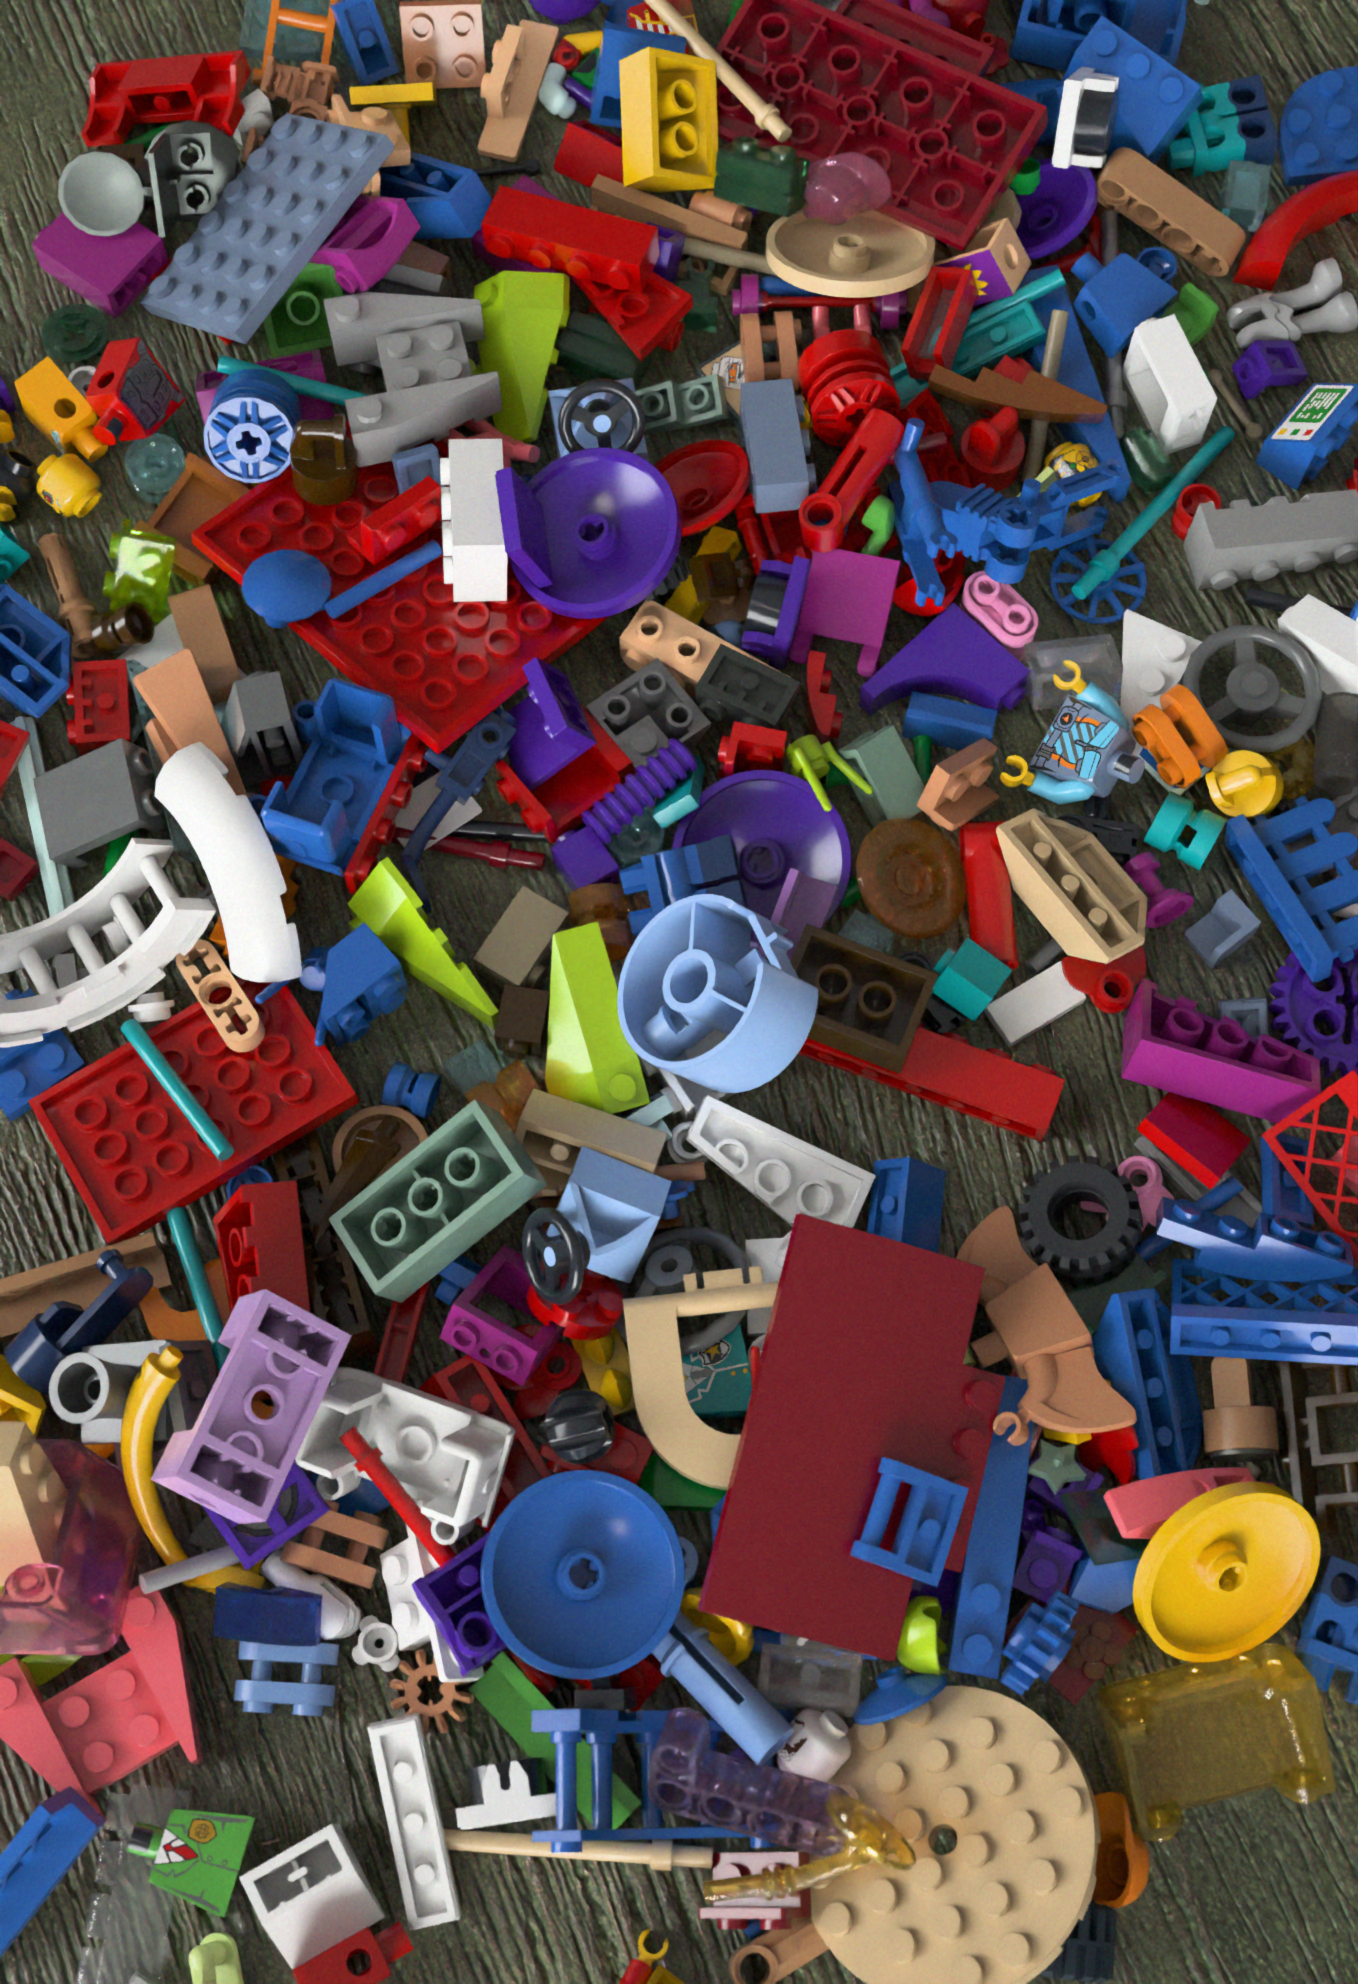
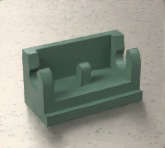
M894 725L885 726L876 733L874 730H870L836 751L873 788L872 794H866L848 778L874 829L897 828L922 811L916 805L925 786Z

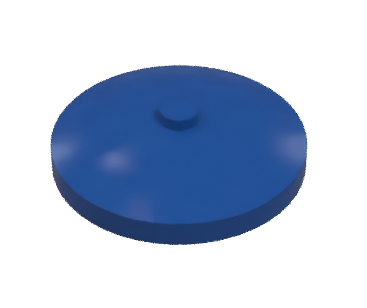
M575 1470L562 1472L544 1478L526 1488L505 1507L489 1533L482 1555V1597L489 1619L497 1634L506 1646L524 1662L542 1672L561 1678L595 1679L607 1677L622 1672L642 1661L662 1642L669 1632L678 1614L684 1592L685 1565L678 1535L667 1514L648 1493L637 1485L619 1476L601 1471Z

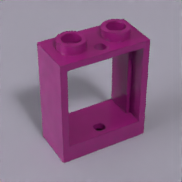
M503 1245L453 1303L440 1339L519 1385L524 1386L563 1336L565 1327L551 1321L548 1327L543 1325L535 1337L530 1339L476 1308L477 1304L489 1292L537 1319L527 1303L526 1295L531 1281L525 1269L523 1255ZM482 1349L488 1350L490 1355L485 1354Z

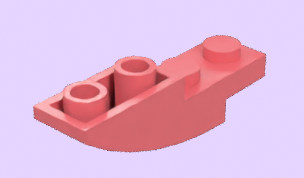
M1206 1468L1170 1473L1132 1482L1108 1490L1103 1497L1122 1538L1152 1539L1159 1528L1175 1512L1198 1496L1224 1485L1257 1481L1253 1478L1249 1468ZM1261 1482V1483H1267V1484H1271V1485L1276 1486L1275 1483H1271V1482Z

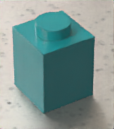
M967 938L957 952L949 947L933 968L934 971L940 974L933 993L974 1022L994 998L1012 969Z

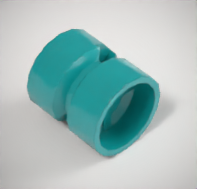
M1170 791L1143 842L1164 853L1172 849L1175 850L1177 860L1199 871L1227 819L1207 809L1197 812L1193 808L1192 801ZM1186 824L1197 831L1193 840L1180 836Z

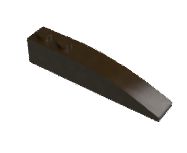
M316 1128L277 1151L273 1156L280 1182L294 1180L297 1182L307 1285L315 1315L352 1335L338 1364L341 1365L378 1353L380 1347L357 1264L334 1227L332 1226L314 1246L313 1218L333 1182Z

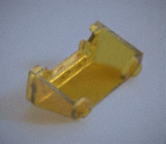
M1261 1644L1224 1660L1190 1662L1113 1682L1104 1686L1098 1692L1103 1722L1134 1830L1143 1842L1150 1840L1160 1842L1174 1837L1184 1824L1182 1810L1272 1786H1275L1283 1796L1289 1797L1297 1803L1313 1802L1320 1795L1336 1791L1316 1680L1296 1656L1283 1645Z

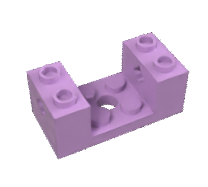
M267 1289L239 1297L218 1340L219 1343L231 1349L193 1429L173 1433L151 1480L238 1524L266 1522L352 1335ZM259 1390L267 1392L273 1400V1411L265 1420L258 1418L251 1408L252 1397Z

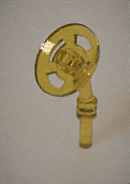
M834 1793L828 1798L826 1808L835 1826L846 1839L842 1844L844 1850L795 1869L792 1864H786L784 1870H782L780 1865L774 1866L773 1872L770 1871L769 1867H764L761 1874L704 1881L703 1893L706 1903L763 1895L766 1900H773L774 1894H776L778 1899H782L785 1897L786 1892L789 1897H796L799 1890L857 1869L861 1864L868 1865L871 1860L890 1868L902 1871L911 1870L916 1863V1855L903 1835L879 1813L855 1798ZM837 1813L840 1814L842 1821L838 1818ZM888 1853L895 1854L898 1862L886 1858Z

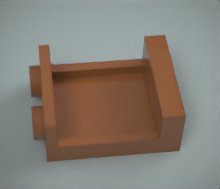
M189 452L184 459L186 467L147 523L139 519L131 530L130 535L134 548L195 587L210 584V587H212L223 570L193 545L191 533L255 486L251 483L236 481L226 476L213 465L210 457L202 456V458H199Z

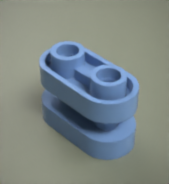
M240 1639L238 1660L253 1661L251 1680L235 1681L233 1701L243 1702L242 1712L273 1714L274 1704L293 1705L292 1715L323 1717V1707H334L335 1686L321 1685L322 1665H338L339 1645L317 1642ZM273 1663L302 1664L301 1683L271 1681Z

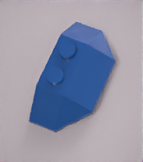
M0 584V697L17 711L40 718L70 687L72 637L70 633L10 586Z
M1154 1288L1112 1294L1092 1340L1095 1353L1093 1358L1103 1379L1111 1380L1112 1388L1127 1400L1136 1411L1137 1421L1133 1424L1139 1446L1131 1451L1135 1457V1474L1140 1480L1194 1470L1193 1465L1199 1454L1203 1435V1420L1190 1355L1170 1354L1171 1311L1159 1300L1160 1296Z

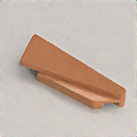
M190 648L183 649L136 675L132 681L156 716V718L148 722L145 729L162 765L177 751L193 743L201 742L228 769L225 779L236 796L243 794L248 798L192 650Z

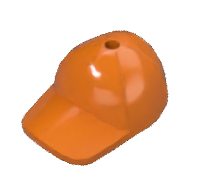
M1105 1792L1094 1796L1099 1816L1101 1842L1097 1845V1860L1094 1873L1097 1880L1091 1899L1096 1904H1103L1109 1907L1114 1906V1909L1132 1903L1142 1894L1147 1885L1150 1871V1853L1144 1839L1132 1831L1128 1805L1124 1795L1119 1792Z

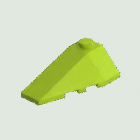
M504 270L474 286V299L480 300L485 334V339L477 340L483 373L497 371L499 377L502 410L492 415L495 428L504 435H509L515 440L528 444L537 439L549 393L547 388L544 387V382L549 364L554 365L557 362L559 351L554 348L558 329L566 327L570 277L564 273Z
M387 856L378 863L348 902L353 918L348 922L349 927L354 931L365 922L400 961L403 970L495 1030L499 1014L498 1009L467 965L462 961L458 964L454 962L455 952L441 928L434 926L429 929L426 925L429 919L421 907L423 905L422 901Z
M598 921L556 932L552 935L545 1082L549 1094L614 1114L650 1104V1099L638 1055L628 1043L620 1025L617 1005L618 988Z

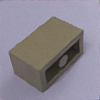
M522 886L473 957L476 973L504 989L505 984L537 989L548 971L545 965L551 958L553 933L571 928L569 912L527 887Z

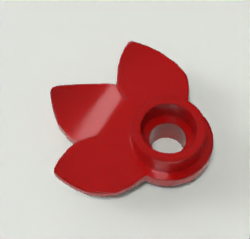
M1142 945L1107 964L1073 956L1064 957L1061 960L1063 974L1069 984L1074 989L1088 994L1092 1003L1099 1010L1109 1014L1120 1013L1130 1005L1134 997V987L1145 978L1147 970L1146 957ZM1104 987L1110 988L1114 992L1115 998L1109 996Z
M525 1324L515 1327V1330L533 1339L543 1326ZM556 1343L524 1386L519 1385L490 1367L488 1370L498 1385L508 1390L516 1391L514 1413L518 1419L528 1420L545 1415L549 1405L560 1395V1392L570 1389L578 1382L582 1374L583 1363L581 1356L572 1346L566 1343ZM557 1358H563L565 1361L564 1370L559 1374H552L550 1371L551 1363Z
M1133 1425L1117 1430L1091 1433L1092 1439L1077 1445L1081 1463L1084 1467L1096 1473L1106 1464L1122 1486L1132 1482L1136 1463L1131 1450L1137 1449L1139 1446Z

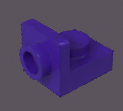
M1255 340L1232 365V371L1246 399H1255L1268 385H1299L1308 376L1293 341Z
M1047 1526L1044 1533L1039 1530L1031 1531L1016 1565L1012 1588L1045 1604L1056 1590L1063 1591L1075 1561H1079L1083 1553L1081 1550L1072 1547L1075 1538L1051 1526Z

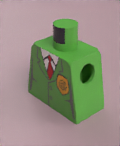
M172 1808L166 1829L136 1821L127 1852L155 1860L149 1882L208 1912L225 1917L255 1817L245 1814Z

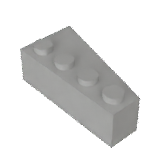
M1356 490L1306 494L1296 503H1291L1287 496L1271 497L1262 506L1252 507L1249 499L1233 500L1229 504L1230 509L1216 510L1214 502L1199 503L1183 543L1197 590L1211 587L1214 590H1222L1233 586L1236 582L1253 578L1255 581H1264L1280 572L1294 569L1296 572H1306L1317 567L1319 564L1331 561L1347 563L1358 558V494Z

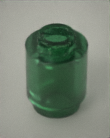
M1140 427L1134 428L1121 437L1119 440L1120 448L1131 480L1137 488H1142L1145 494L1159 491L1175 477L1172 471L1173 462L1152 429L1142 430Z

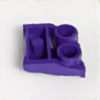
M490 1531L476 1543L424 1577L421 1576L412 1583V1588L419 1602L450 1647L460 1666L462 1677L479 1669L508 1648L493 1627L482 1597L481 1563Z

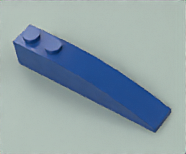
M1058 265L1027 271L1017 289L1059 269ZM1065 285L1030 302L1047 336L1052 310L1069 312L1057 382L1105 404ZM1047 340L1021 352L1024 360L1039 374H1041ZM1108 410L1102 423H1055L1066 442L1085 444L1100 463L1106 459H1113L1123 464L1116 487L1105 491L1115 503L1124 502L1131 483V477Z
M1001 1375L1006 1378L997 1416L1003 1412L1016 1414L1019 1411L1017 1404L1028 1389L1027 1379ZM1031 1420L1027 1423L1029 1437L1024 1444L1019 1446H1013L1008 1442V1438L1016 1430V1424L1010 1425L1005 1433L1000 1436L993 1431L962 1572H957L946 1638L947 1651L944 1653L942 1664L948 1670L998 1679L1025 1498L1033 1421Z

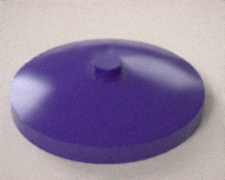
M589 448L575 451L544 467L526 485L543 505L553 585L538 588L510 557L509 561L519 582L540 605L566 617L578 619L607 617L623 612L644 600L660 585L668 574L677 556L681 541L682 521L680 509L674 493L663 475L642 457L615 448Z
M750 770L736 773L708 787L701 793L699 808L682 817L672 845V849L682 848L730 834L734 838L742 876L740 879L731 881L739 880L743 883L748 909L768 920H771L790 868L839 888L825 925L840 908L846 896L852 875L853 859L850 837L843 819L834 805L831 803V811H824L808 782L796 776L774 770ZM722 883L699 887L698 890L719 886ZM751 930L750 951L754 948L759 950L761 944L754 930Z

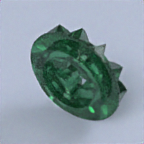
M69 304L58 308L46 319L42 328V341L53 360H62L68 366L72 362L79 361L87 365L88 359L94 355L101 357L102 348L105 344L109 343V326L103 314L96 308L86 304ZM66 329L76 334H80L83 331L86 341L80 342L77 339L71 341Z

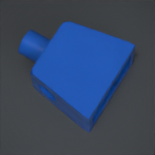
M1088 251L1071 268V271L1085 284L1073 303L1074 310L1111 359L1130 344L1135 327L1147 319H1159L1166 312L1178 293L1172 286L1126 253H1121L1104 267Z

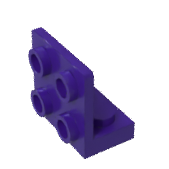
M538 657L533 658L522 667L530 683L527 686L529 696L508 711L517 721L514 727L517 731L509 742L512 746L507 754L517 777L530 792L597 743L566 674Z

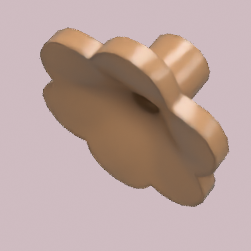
M746 588L740 589L737 596L711 601L703 615L705 624L712 627L728 619L736 620L739 623L746 622L750 599L748 590Z

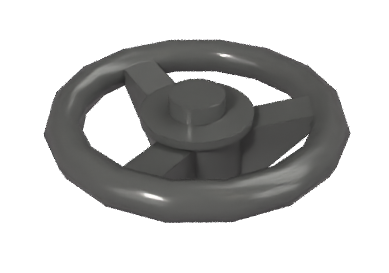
M1262 625L1230 626L1207 636L1191 653L1186 670L1182 676V685L1188 688L1198 699L1223 737L1227 747L1237 751L1246 750L1255 753L1274 752L1299 741L1316 722L1323 700L1320 674L1306 649L1287 634ZM1254 641L1277 648L1294 662L1303 677L1304 699L1280 692L1279 681L1274 672L1268 667L1256 663ZM1234 643L1233 670L1226 681V692L1221 700L1206 708L1201 700L1199 683L1204 665L1218 649ZM1295 718L1287 728L1269 736H1246L1228 730L1221 725L1232 722L1240 726H1250L1257 723L1260 719Z
M680 1226L654 1234L634 1274L635 1276L642 1265L647 1262V1275L635 1298L685 1292L683 1274L696 1273L697 1288L703 1289V1272L697 1269L691 1256L692 1245H706L720 1251L732 1264L733 1269L742 1268L743 1283L745 1284L750 1283L748 1268L752 1267L750 1257L733 1238L708 1227ZM613 1278V1282L620 1289L623 1299H626L630 1284ZM748 1310L716 1313L721 1317L705 1329L680 1337L681 1357L711 1348L734 1331ZM623 1311L614 1327L627 1342Z

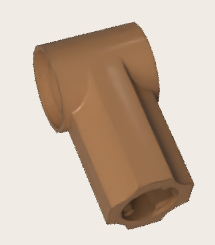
M811 1917L792 1918V1929L769 1930L750 1943L739 1946L732 1953L728 1961V1973L731 1981L734 1984H748L741 1977L740 1964L742 1959L751 1953L761 1955L766 1964V1973L763 1979L755 1984H775L827 1951L829 1948L819 1935Z

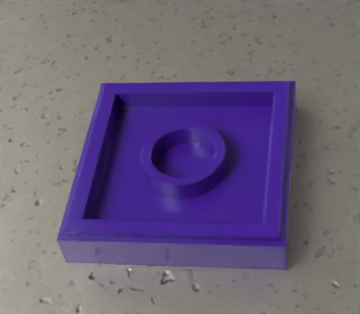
M511 467L496 471L495 479L505 552L538 588L553 585L543 505Z

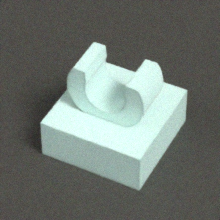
M656 1093L649 1098L650 1104L632 1108L619 1116L668 1133L665 1142L673 1137L662 1119L674 1111L665 1094Z

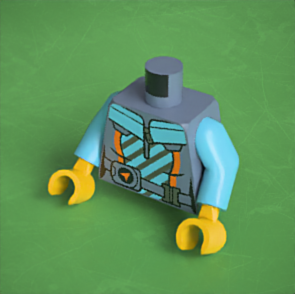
M1065 660L1063 664L1074 672L1075 679L1071 682H1063L1054 674L1053 681L1059 689H1073L1076 691V697L1068 694L1029 766L1020 756L1012 755L1007 757L1005 762L1010 766L1017 767L1021 775L1012 777L1004 772H1001L1000 779L1005 786L1017 787L1020 784L1027 785V791L1059 805L1087 800L1092 795L1104 798L1110 795L1118 778L1134 784L1139 781L1145 768L1144 759L1132 755L1136 742L1127 733L1129 722L1116 700L1091 680L1087 682L1080 678L1081 671L1079 666L1071 660Z

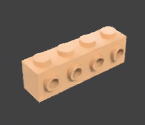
M646 599L619 638L620 657L623 658L624 663L637 672L658 658L688 696L694 699L696 685L720 644L778 671L653 600L647 601Z

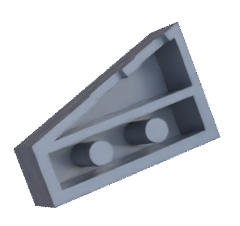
M792 378L740 383L741 447L746 446L747 457L750 463L751 479L749 484L756 514L798 510L801 503L809 496V490H816L814 463L806 464L805 456H810L808 429L801 430L799 423L804 422L802 395L795 396Z

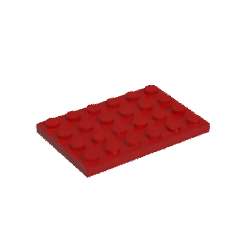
M240 977L235 979L257 1012L265 1028L262 1042L255 1049L248 1052H236L226 1045L199 1001L146 1031L147 1035L234 1148L232 1156L224 1161H219L130 1042L28 1101L109 1246L138 1236L166 1219V1215L171 1209L188 1206L228 1182L229 1179L234 1176L236 1177L249 1167L256 1165L360 1102L325 1044L321 1047L315 1045L316 1030L287 985L263 1003L258 1004L255 1001V997L272 982H254ZM225 986L210 994L208 1002L211 1004L226 1002L231 996L232 989ZM237 1013L229 1017L240 1035L248 1031L247 1026L243 1024Z

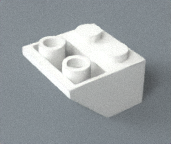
M330 1824L239 1877L262 1926L292 1970L386 1917L340 1824Z

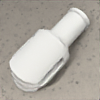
M282 1549L276 1550L266 1559L260 1569V1574L268 1578L290 1598L289 1612L319 1638L324 1640L342 1639L351 1636L358 1630L361 1622V1611L352 1599L325 1575L320 1573L309 1575L302 1568L280 1561Z

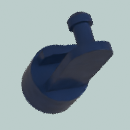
M108 1249L102 1252L98 1257L96 1266L102 1274H107L112 1282L85 1311L78 1304L58 1301L54 1302L45 1313L36 1314L4 1350L5 1357L13 1371L31 1388L49 1396L50 1379L57 1365L67 1356L82 1352V1346L101 1345L148 1294L153 1286L154 1279L145 1267L128 1269L123 1263L124 1257L117 1249Z

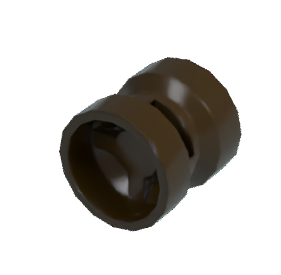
M133 601L119 606L116 611L111 609L96 614L91 624L92 636L101 651L108 655H115L127 651L130 646L135 648L149 643L154 636V622L147 608L141 603Z

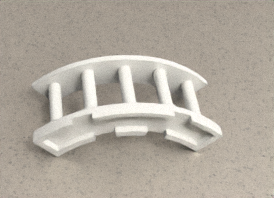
M132 838L119 861L105 878L77 902L46 920L0 935V974L25 968L40 994L28 998L8 1000L0 986V1048L43 1041V1033L65 1026L72 1032L101 1020L126 1006L141 994H144L166 976L163 968L179 952L185 956L206 930L216 910L209 899L180 898L162 869L175 848L172 840ZM151 885L163 908L146 930L131 905ZM112 916H117L133 944L106 965L90 937L101 931L102 926L112 922ZM74 947L90 975L58 989L43 961Z

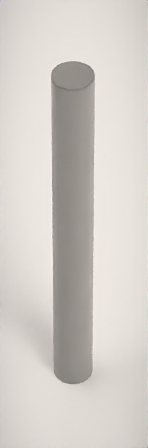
M306 1528L288 1541L301 1542ZM285 1543L278 1547L276 1550L284 1548ZM227 1545L140 1574L139 1583L143 1593L148 1594L240 1563L241 1561L232 1548Z

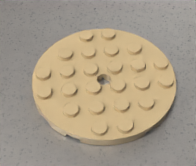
M946 1686L933 1699L906 1714L872 1725H859L855 1723L846 1733L851 1744L850 1757L823 1786L811 1785L812 1790L804 1803L799 1825L797 1851H809L811 1919L822 1940L834 1956L851 1973L867 1984H1027L1044 1971L1062 1952L1061 1945L1070 1935L1078 1919L1083 1920L1097 1880L1094 1873L1097 1860V1845L1101 1842L1099 1816L1094 1794L1077 1757L1056 1731L1034 1711L1000 1693L977 1687ZM942 1828L945 1830H955L958 1838L956 1847L947 1855H937L933 1850L935 1849V1840L941 1833L940 1829Z

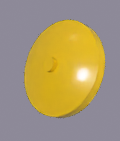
M1239 1482L1224 1485L1191 1500L1175 1512L1159 1528L1139 1561L1133 1583V1604L1141 1626L1164 1652L1175 1658L1190 1662H1213L1228 1659L1263 1643L1290 1620L1307 1597L1313 1585L1320 1560V1539L1312 1517L1288 1492L1274 1485L1261 1482Z

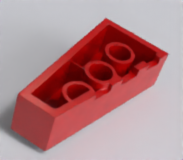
M296 1180L240 1185L213 1218L230 1314L239 1297L264 1289L310 1313ZM259 1390L254 1394L251 1401L272 1398L267 1392Z

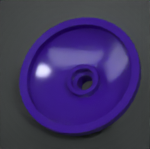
M1053 158L1038 160L1040 162L1041 181L1037 185L1036 191L1028 195L1015 194L1022 212L1019 226L1015 232L1030 260L1048 256L1068 245L1081 233L1091 219L1098 202V187L1088 167L1071 165L1066 169L1053 167Z

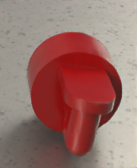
M1006 406L994 417L979 419L965 430L957 460L959 463L966 465L971 487L975 488L983 483L986 485L985 489L990 487L996 492L1009 487L1018 477L1025 453V441L1018 429V411L1014 407Z

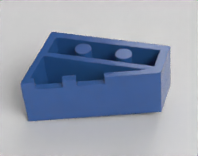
M411 151L410 165L380 167L378 169L380 172V197L404 199L421 226L413 239L472 238L482 228L481 222L492 199L474 170Z

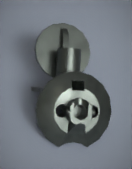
M194 120L173 123L153 138L145 154V159L139 167H135L127 158L114 151L95 149L80 153L64 168L58 182V199L63 213L75 227L90 235L105 237L126 231L138 220L145 206V201H154L159 237H166L177 220L199 223L200 219L213 209L223 196L224 188L238 176L237 160L241 151L227 133L210 123ZM194 147V152L188 153L187 149ZM195 189L201 190L204 194V199L196 198L193 191Z

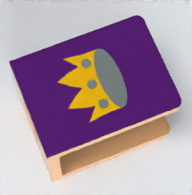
M1007 217L983 225L964 252L946 244L953 257L933 264V266L949 268L956 266L972 270L979 294V299L975 300L974 306L1014 295L1029 269L1031 261Z

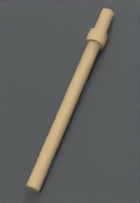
M444 1828L448 1850L651 1864V1870L671 1871V1866L712 1869L713 1847L674 1845L673 1839H652V1843L617 1840L582 1841V1852L551 1853V1842H532V1834Z

